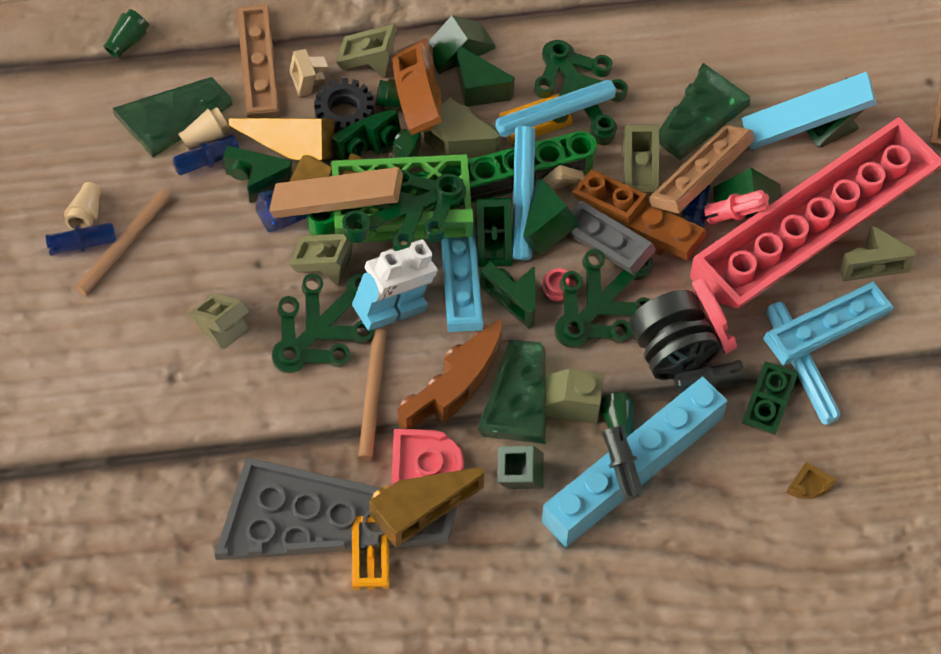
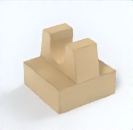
M306 49L293 51L289 72L299 97L312 95L313 86L325 82L323 72L327 71L328 65L324 56L309 57Z

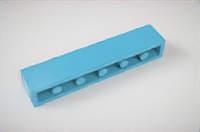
M703 376L627 437L632 454L637 457V461H634L641 486L723 419L728 400ZM609 452L543 505L542 523L565 547L569 546L624 501L614 468H609L611 463Z

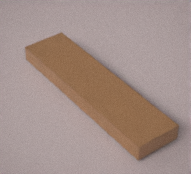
M269 5L237 7L247 118H280Z
M724 125L649 197L651 207L680 213L755 140L753 130Z
M399 167L277 183L275 184L269 212L274 218L396 203L399 200L403 173Z

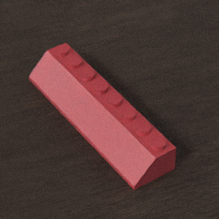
M898 117L770 204L767 209L760 211L694 256L690 278L694 282L703 277V279H706L718 303L739 309L940 169L941 158Z

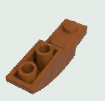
M426 37L399 50L397 54L392 56L397 92L411 135L420 131H430L438 123L442 122L441 92L434 79L433 47Z
M593 169L587 173L572 191L573 196L579 202L582 200L652 242L656 249L654 253L660 256L664 251H667L688 261L706 238L705 228L666 210L651 207L646 193Z
M499 319L489 326L487 324L483 325V331H475L472 338L463 345L457 344L453 346L444 358V375H436L429 381L424 390L417 395L411 394L400 403L397 413L398 425L402 429H414L433 414L444 424L472 398L489 374L498 355L503 323Z

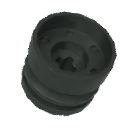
M685 289L662 294L642 305L630 318L629 326L640 348L645 349L643 355L647 363L650 364L649 368L655 379L670 380L674 379L675 374L700 369L709 363L720 350L721 345L715 334H713L714 331L709 322L704 321L706 315L693 291Z

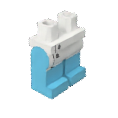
M424 240L413 242L409 248L400 251L391 249L382 252L380 257L366 261L364 268L367 272L364 273L352 306L368 331L394 323L396 318L400 321L426 311L428 303L423 296L427 284L433 281V277L436 276L438 270L431 260L432 252Z

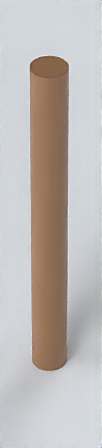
M161 189L77 284L75 288L80 294L86 296L171 199L165 190Z
M375 329L372 337L358 459L362 461H371L373 457L387 331L383 329Z

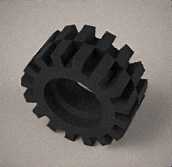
M342 78V84H338L336 79L331 80V87L325 83L322 86V92L318 91L316 94V100H314L315 119H334L336 134L347 126L374 115L373 95L371 91L368 92V87L365 84L359 88L358 80L353 79L352 84H348V78ZM340 104H351L357 108V111L350 116H338L333 114L332 109Z

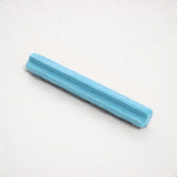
M604 80L499 117L495 124L496 130L501 137H506L514 134L516 127H534L610 100L615 97L616 88L611 80Z
M519 126L515 129L512 258L519 261H526L532 258V249L523 238L534 192L535 129L530 126Z
M777 302L768 306L766 314L774 329L793 320L783 302ZM810 353L792 361L791 363L795 371L798 372V377L821 422L824 425H828L839 420L840 411Z

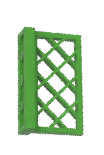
M467 154L331 161L332 176L339 175V171H354L358 173L365 172L364 170L372 171L399 167L402 168L401 170L409 172L412 168L421 167L429 173L425 178L430 180L434 178L437 180L442 175L440 172L446 166L461 165V175L459 177L466 187V196L463 200L464 209L449 210L444 223V238L472 237L474 221L473 209L471 207ZM413 189L409 194L417 196L426 192ZM436 204L423 211L414 233V240L426 239L424 237V224L427 220L432 219ZM373 206L362 207L359 210L364 213L370 212L371 214H367L368 216L379 212ZM341 210L334 211L335 234H343L342 219L345 215H341ZM405 217L371 230L369 236L362 242L393 241V237L400 231ZM430 229L432 232L440 231L438 229Z

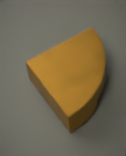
M806 461L786 493L802 499L818 498L831 491L836 485L837 479Z

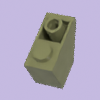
M451 98L441 105L442 122L438 123L432 130L424 132V142L442 155L467 154V158H476L500 151V135L496 128L488 122L484 123L473 115L466 105H459Z

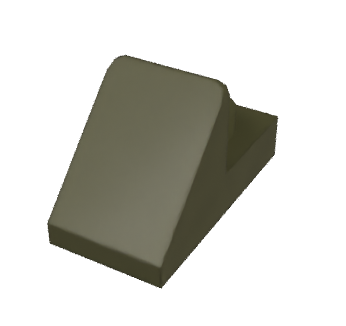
M391 24L344 36L336 63L343 70L369 64L381 77L385 78L393 54L398 28Z
M659 124L624 126L622 145L624 184L641 192H655L659 188Z
M871 226L866 240L868 250L857 248L845 253L840 267L843 282L907 273L910 271L914 261L915 252L914 249L881 229Z
M344 234L302 236L289 265L296 272L321 271L334 284L339 285L351 259L353 242L349 241Z
M214 293L188 313L197 325L222 349L227 348L248 331V326L242 317L249 311L243 301Z

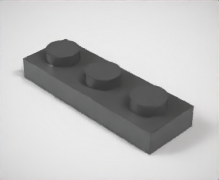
M582 200L571 211L579 226L568 235L590 249L600 250L606 259L632 275H635L656 251L652 242Z

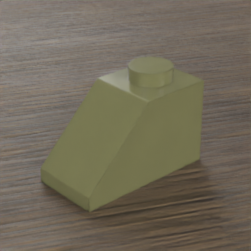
M566 369L533 379L527 414L597 424L605 374Z

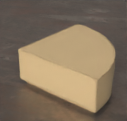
M559 165L546 175L543 180L554 192L555 189L569 185L572 190L582 181L584 174L583 171Z

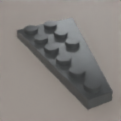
M246 457L218 542L215 559L227 560L352 551V525L356 516H364L362 524H359V549L367 550L368 546H372L374 549H381V536L385 535L384 532L381 531L376 523H366L367 518L370 517L369 500H371L372 495L379 488ZM457 506L397 548L448 544ZM389 540V548H396Z

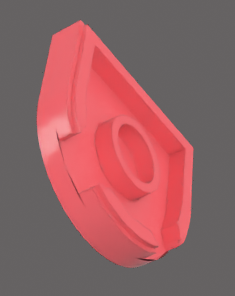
M702 277L692 282L693 291L706 315L704 319L711 325L714 331L713 334H715L721 345L720 349L725 355L736 350V340L734 336L730 337L727 332L729 329L726 324V317L706 279Z
M394 429L392 485L399 480L464 470V455L461 448L448 438L445 433L436 430Z

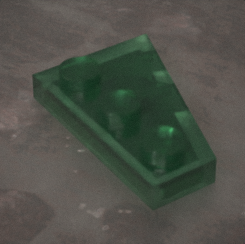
M703 63L698 70V76L694 82L689 83L684 91L685 96L678 106H674L659 129V145L681 160L749 107L750 96Z
M209 77L112 109L114 116L154 158L181 140L179 133L184 131L207 109L211 111L217 107L220 112H223L233 104L232 97L213 77Z
M509 340L477 428L482 437L546 444V350L541 342Z

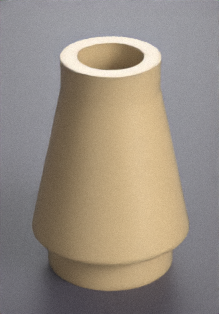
M216 107L211 111L207 109L184 131L180 132L179 136L188 151L195 147L224 138V134L230 131V127Z
M86 182L82 185L81 190L64 211L65 224L68 228L78 233H87L96 226L99 200L102 193L100 186L92 182Z

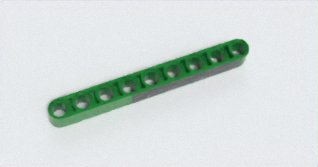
M580 131L535 142L534 187L537 179H543L559 165L583 171V174L593 169L597 146L595 138L587 132ZM515 148L468 159L471 203H475L476 199H489L513 193ZM461 165L446 166L440 173L442 175L454 174L459 177L461 175ZM421 171L412 175L425 178L429 173ZM482 176H487V177H490V178H489V179H483V178H480V177H482ZM462 201V202H461L460 204H458V205L451 206L450 209H451V208H455V207H459V206H463V205H464V201ZM381 204L374 205L373 207L378 211H382L394 205ZM362 207L342 209L341 215H345L353 209L360 210ZM334 211L307 214L308 228L311 236L335 234ZM319 218H328L325 221L317 220Z

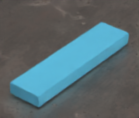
M866 71L742 118L745 129L753 130L755 140L749 145V148L754 150L875 106L877 102L870 76Z
M473 223L472 237L443 238L441 240L448 332L483 331L475 228Z
M873 281L766 332L763 339L784 366L890 314L894 307Z

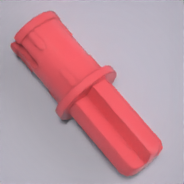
M763 190L744 195L735 193L726 200L707 204L704 209L705 216L715 214L714 217L707 219L712 225L729 219L742 220L747 214L767 209L769 207V196Z

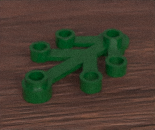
M563 40L549 41L542 50V59L545 62L546 68L543 75L536 79L534 92L540 98L551 97L554 93V80L558 71H561L565 78L559 96L602 82V80L579 74L575 67L593 71L594 75L598 77H607L611 73L613 62L606 55L590 58L575 53L573 47ZM598 65H605L606 68H601ZM620 79L612 80L615 88L620 89L622 92H616L615 97L610 100L621 102L626 98L628 85ZM541 85H546V86H548L549 88H548V89H543V88H541L540 86H541ZM597 104L584 108L591 120L589 134L595 138L596 143L599 145L610 144L615 139L617 131L616 122L609 115H604ZM569 114L553 119V121L564 123L568 120Z
M401 170L403 173L402 180L407 182L401 184L398 202L389 203L394 206L369 216L358 210L348 212L342 219V232L349 241L358 243L365 240L371 230L405 217L400 231L393 237L394 251H400L409 248L411 243L414 242V233L423 210L436 204L432 219L427 220L424 224V237L430 242H439L445 236L444 223L450 207L460 204L465 199L466 187L461 178L454 174H443L434 181L412 175L406 170ZM411 189L426 192L419 196L407 194ZM430 229H438L440 231L432 232ZM406 241L408 244L401 245L399 242Z
M598 249L589 250L582 259V265L586 269L587 306L580 313H578L577 291L582 286V277L575 271H568L560 279L559 286L563 291L564 315L555 324L554 331L557 340L569 348H577L583 345L587 339H612L616 343L625 342L632 334L627 321L617 320L612 326L589 323L596 316L631 317L638 309L639 304L644 305L650 301L646 297H641L636 302H613L612 300L632 280H642L652 271L653 260L651 257L645 263V267H641L635 275L623 270L601 292L600 268L605 263V256ZM588 257H596L599 262L598 265L591 264ZM566 278L573 279L576 287L568 286ZM568 325H574L578 329V334H571L568 331ZM622 327L625 330V336H619L615 328Z
M315 273L306 275L301 284L302 292L305 294L306 330L297 339L294 318L299 311V302L292 296H286L280 300L277 312L281 317V341L276 343L271 354L272 362L279 371L289 374L301 370L304 364H331L334 367H343L347 364L350 351L346 345L335 344L330 350L307 349L316 340L355 341L359 344H366L371 340L374 330L368 331L369 335L366 337H361L357 333L358 328H365L367 330L362 321H358L354 326H331L352 306L358 290L355 283L361 282L364 274L358 273L351 276L347 282L345 293L321 316L319 294L323 288V280ZM314 281L318 284V288L315 290L309 289L306 283ZM291 304L294 307V311L286 312L283 310L282 305ZM291 350L295 353L296 358L292 360L286 359L283 352ZM333 352H343L345 359H335Z

